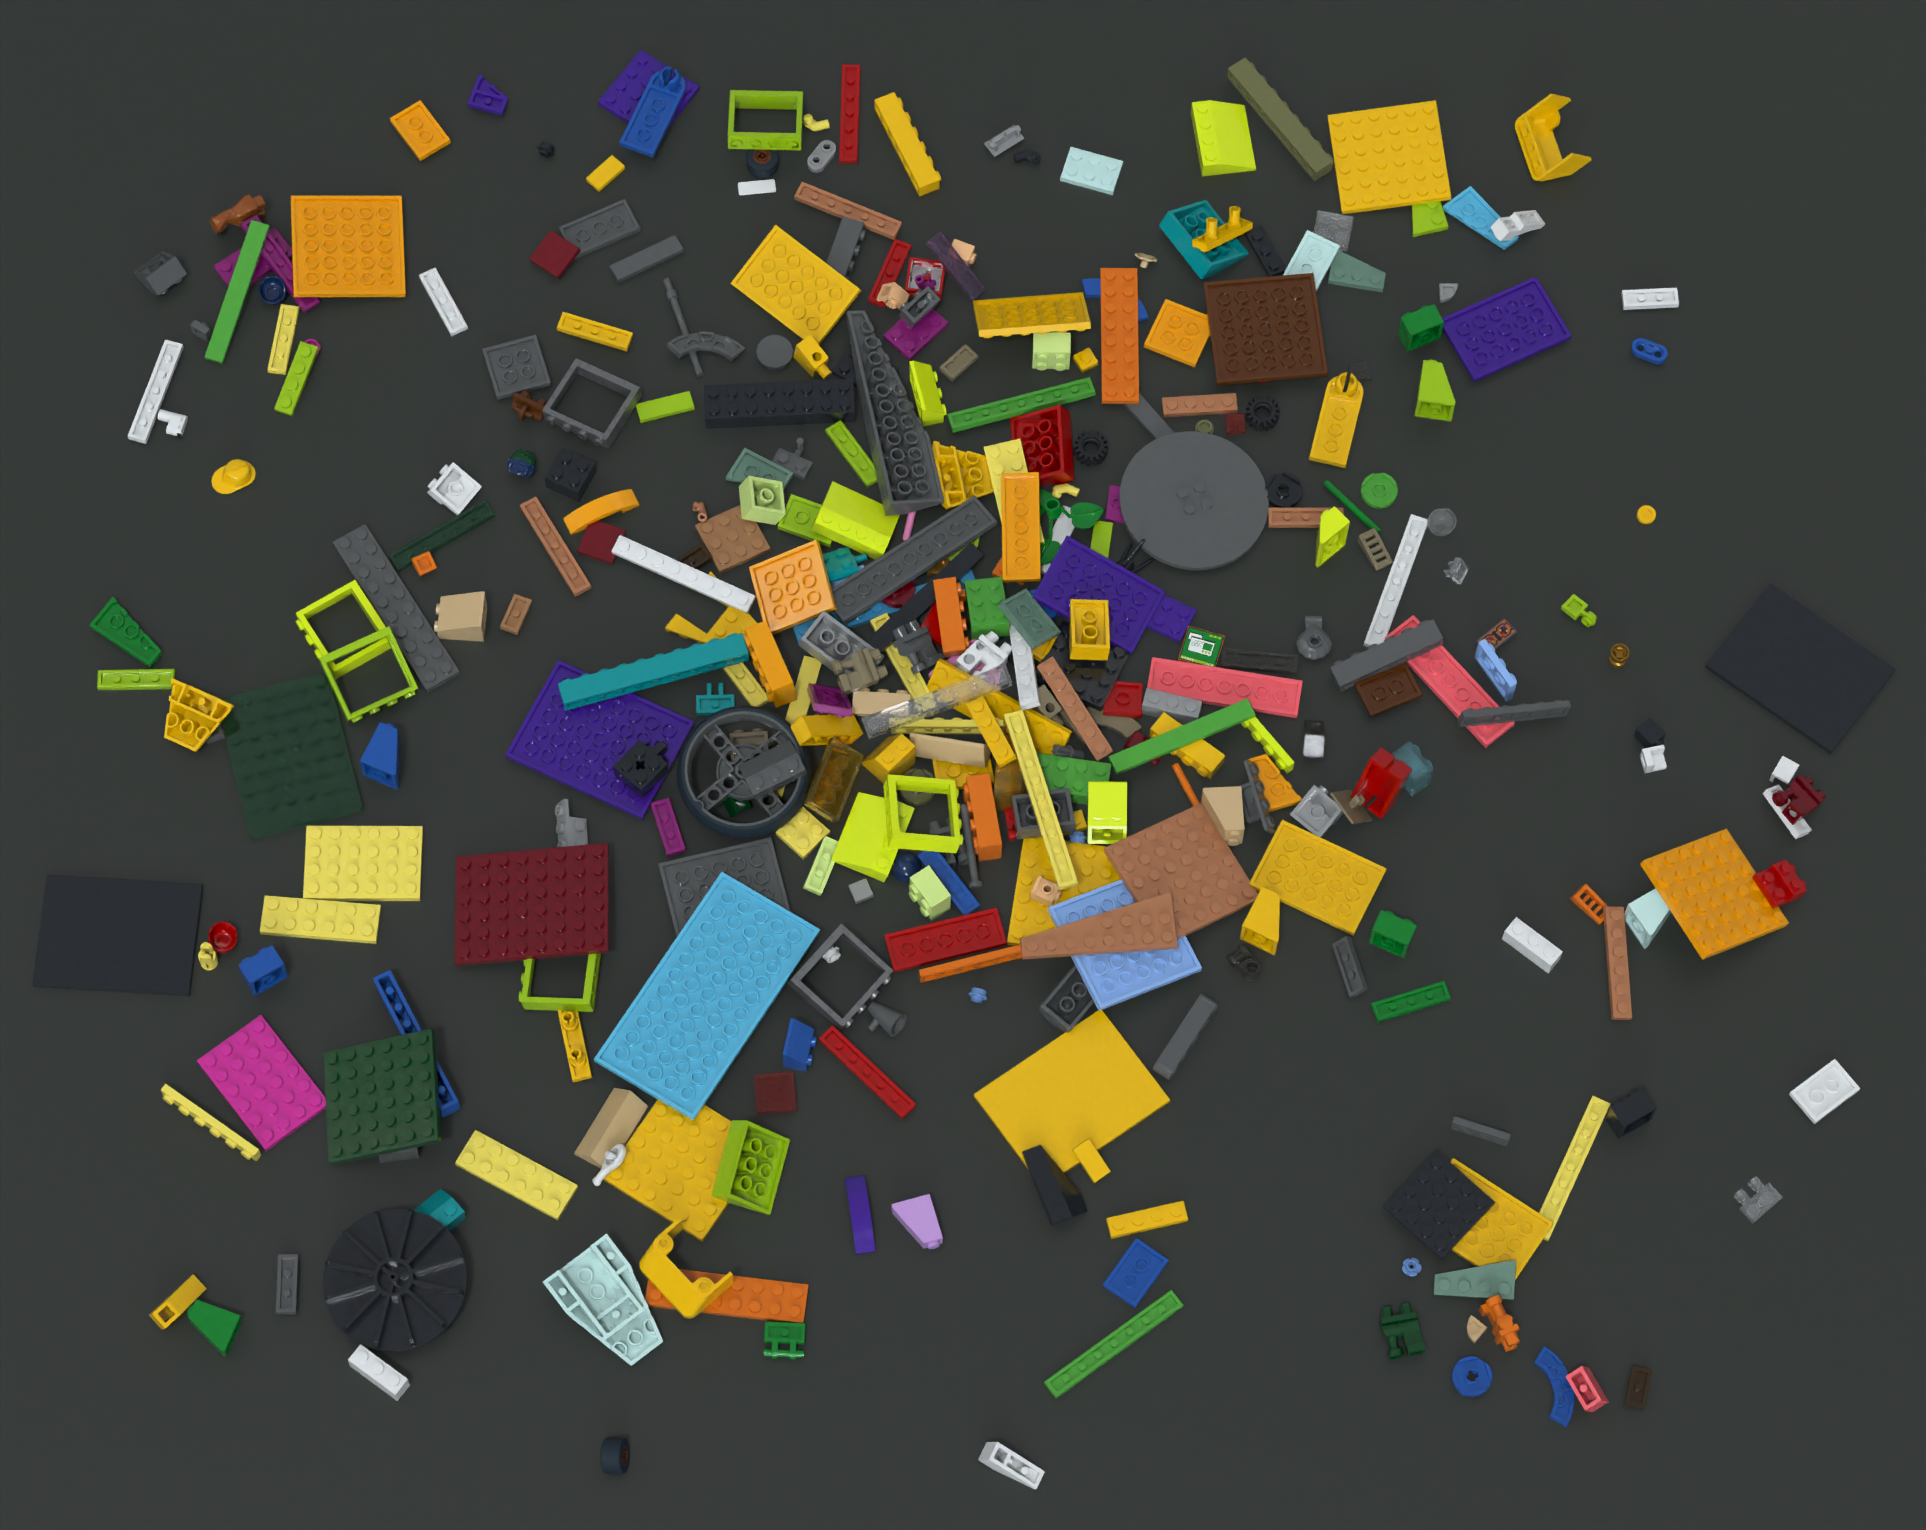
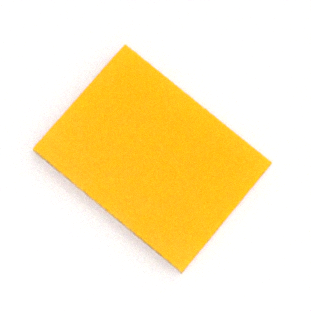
M1098 1010L1074 1026L1069 1033L1065 1032L974 1094V1098L1026 1167L1022 1152L1041 1145L1064 1174L1080 1163L1072 1149L1086 1139H1090L1096 1150L1099 1151L1170 1102L1169 1097L1102 1010Z

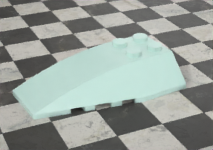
M607 1234L543 1281V1284L569 1317L630 1366L663 1342L631 1265Z

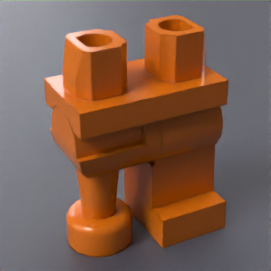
M1500 1295L1487 1299L1486 1303L1480 1306L1479 1312L1482 1317L1488 1316L1493 1326L1492 1333L1495 1336L1496 1345L1501 1343L1505 1352L1517 1348V1344L1520 1342L1517 1336L1519 1327L1517 1323L1513 1325V1317L1506 1314Z

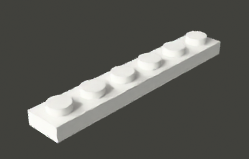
M169 340L164 341L128 433V439L144 444L147 443L183 351V344Z
M1009 621L1020 707L1022 710L1041 706L1033 651Z

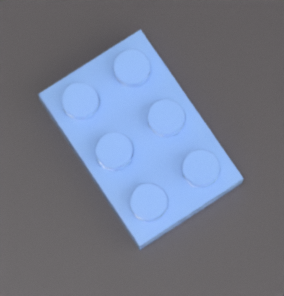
M1483 639L1478 642L1474 658L1507 702L1513 698L1517 680L1512 673L1508 672L1503 659L1498 658L1495 654L1493 645L1491 643L1488 644Z

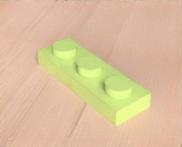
M824 836L803 889L819 896L822 895L835 863L831 858L838 841Z

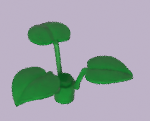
M1040 490V516L1045 512L1049 519L1048 540L1044 538L1045 544L1040 545L1041 565L1051 563L1060 548L1059 542L1052 541L1053 519L1059 518L1063 512L1068 518H1072L1073 526L1079 529H1088L1097 523L1103 514V508L1096 504L1080 502L1071 506V514H1069L1064 507L1060 506L1059 500L1054 498L1051 493Z

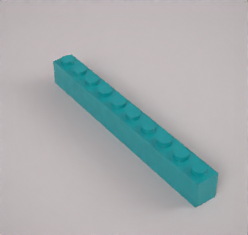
M733 633L726 638H714L704 644L696 643L689 648L675 649L671 653L656 654L649 659L641 658L634 663H623L616 668L601 669L597 673L583 674L575 679L568 678L558 683V688L564 710L567 711L749 661V653L743 634Z

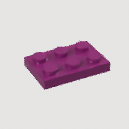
M933 309L912 329L900 319L883 335V339L911 361L948 326V321Z
M808 684L807 692L815 712L819 714L832 713L841 718L845 716L851 717L852 707L848 695L842 696L840 688Z

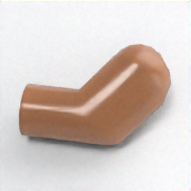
M701 501L700 503L693 502L692 510L698 512V520L701 522L706 521L708 514L705 504Z

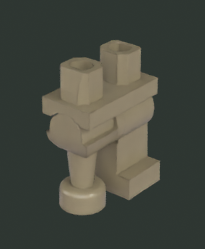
M867 647L856 651L851 658L840 662L838 659L831 661L835 676L839 675L837 683L842 696L878 684L880 679L888 675L885 665L879 667L874 665L875 661L882 658L878 648L869 650ZM853 667L854 672L842 674L843 669Z

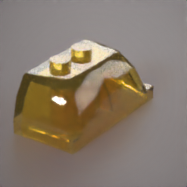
M1000 726L1015 754L1009 733L1006 732V726ZM1017 759L1001 768L996 762L994 802L996 812H1003L1004 808L1011 807L1012 795L1025 794L1026 786Z
M830 738L812 777L804 805L812 809L827 822H838L864 755L837 738Z

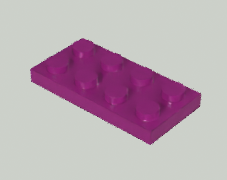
M275 227L270 229L269 233L289 260H291L292 248ZM242 248L213 266L214 270L228 287ZM261 254L250 285L273 271Z

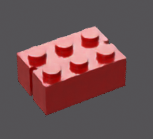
M1382 747L1370 758L1350 796L1353 798L1356 795L1360 796L1362 794L1366 800L1362 804L1363 807L1375 796L1378 797L1368 807V810L1380 819L1392 809L1413 770L1399 759L1395 761V756Z

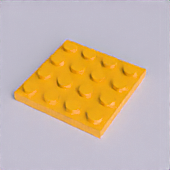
M817 540L749 567L762 620H766L772 635L814 619L823 610L828 613L837 609L820 544Z

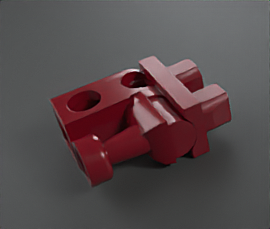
M1798 776L1788 785L1785 791L1779 790L1772 795V800L1778 807L1787 804L1789 798L1793 800L1781 812L1792 825L1814 812L1826 797L1822 790L1815 791L1812 787L1814 784L1813 780L1809 776ZM1789 811H1795L1797 813V816H1791Z

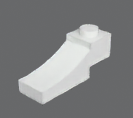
M1536 210L1514 212L1510 217L1498 218L1490 228L1498 240L1509 241L1523 233L1541 229L1545 223Z

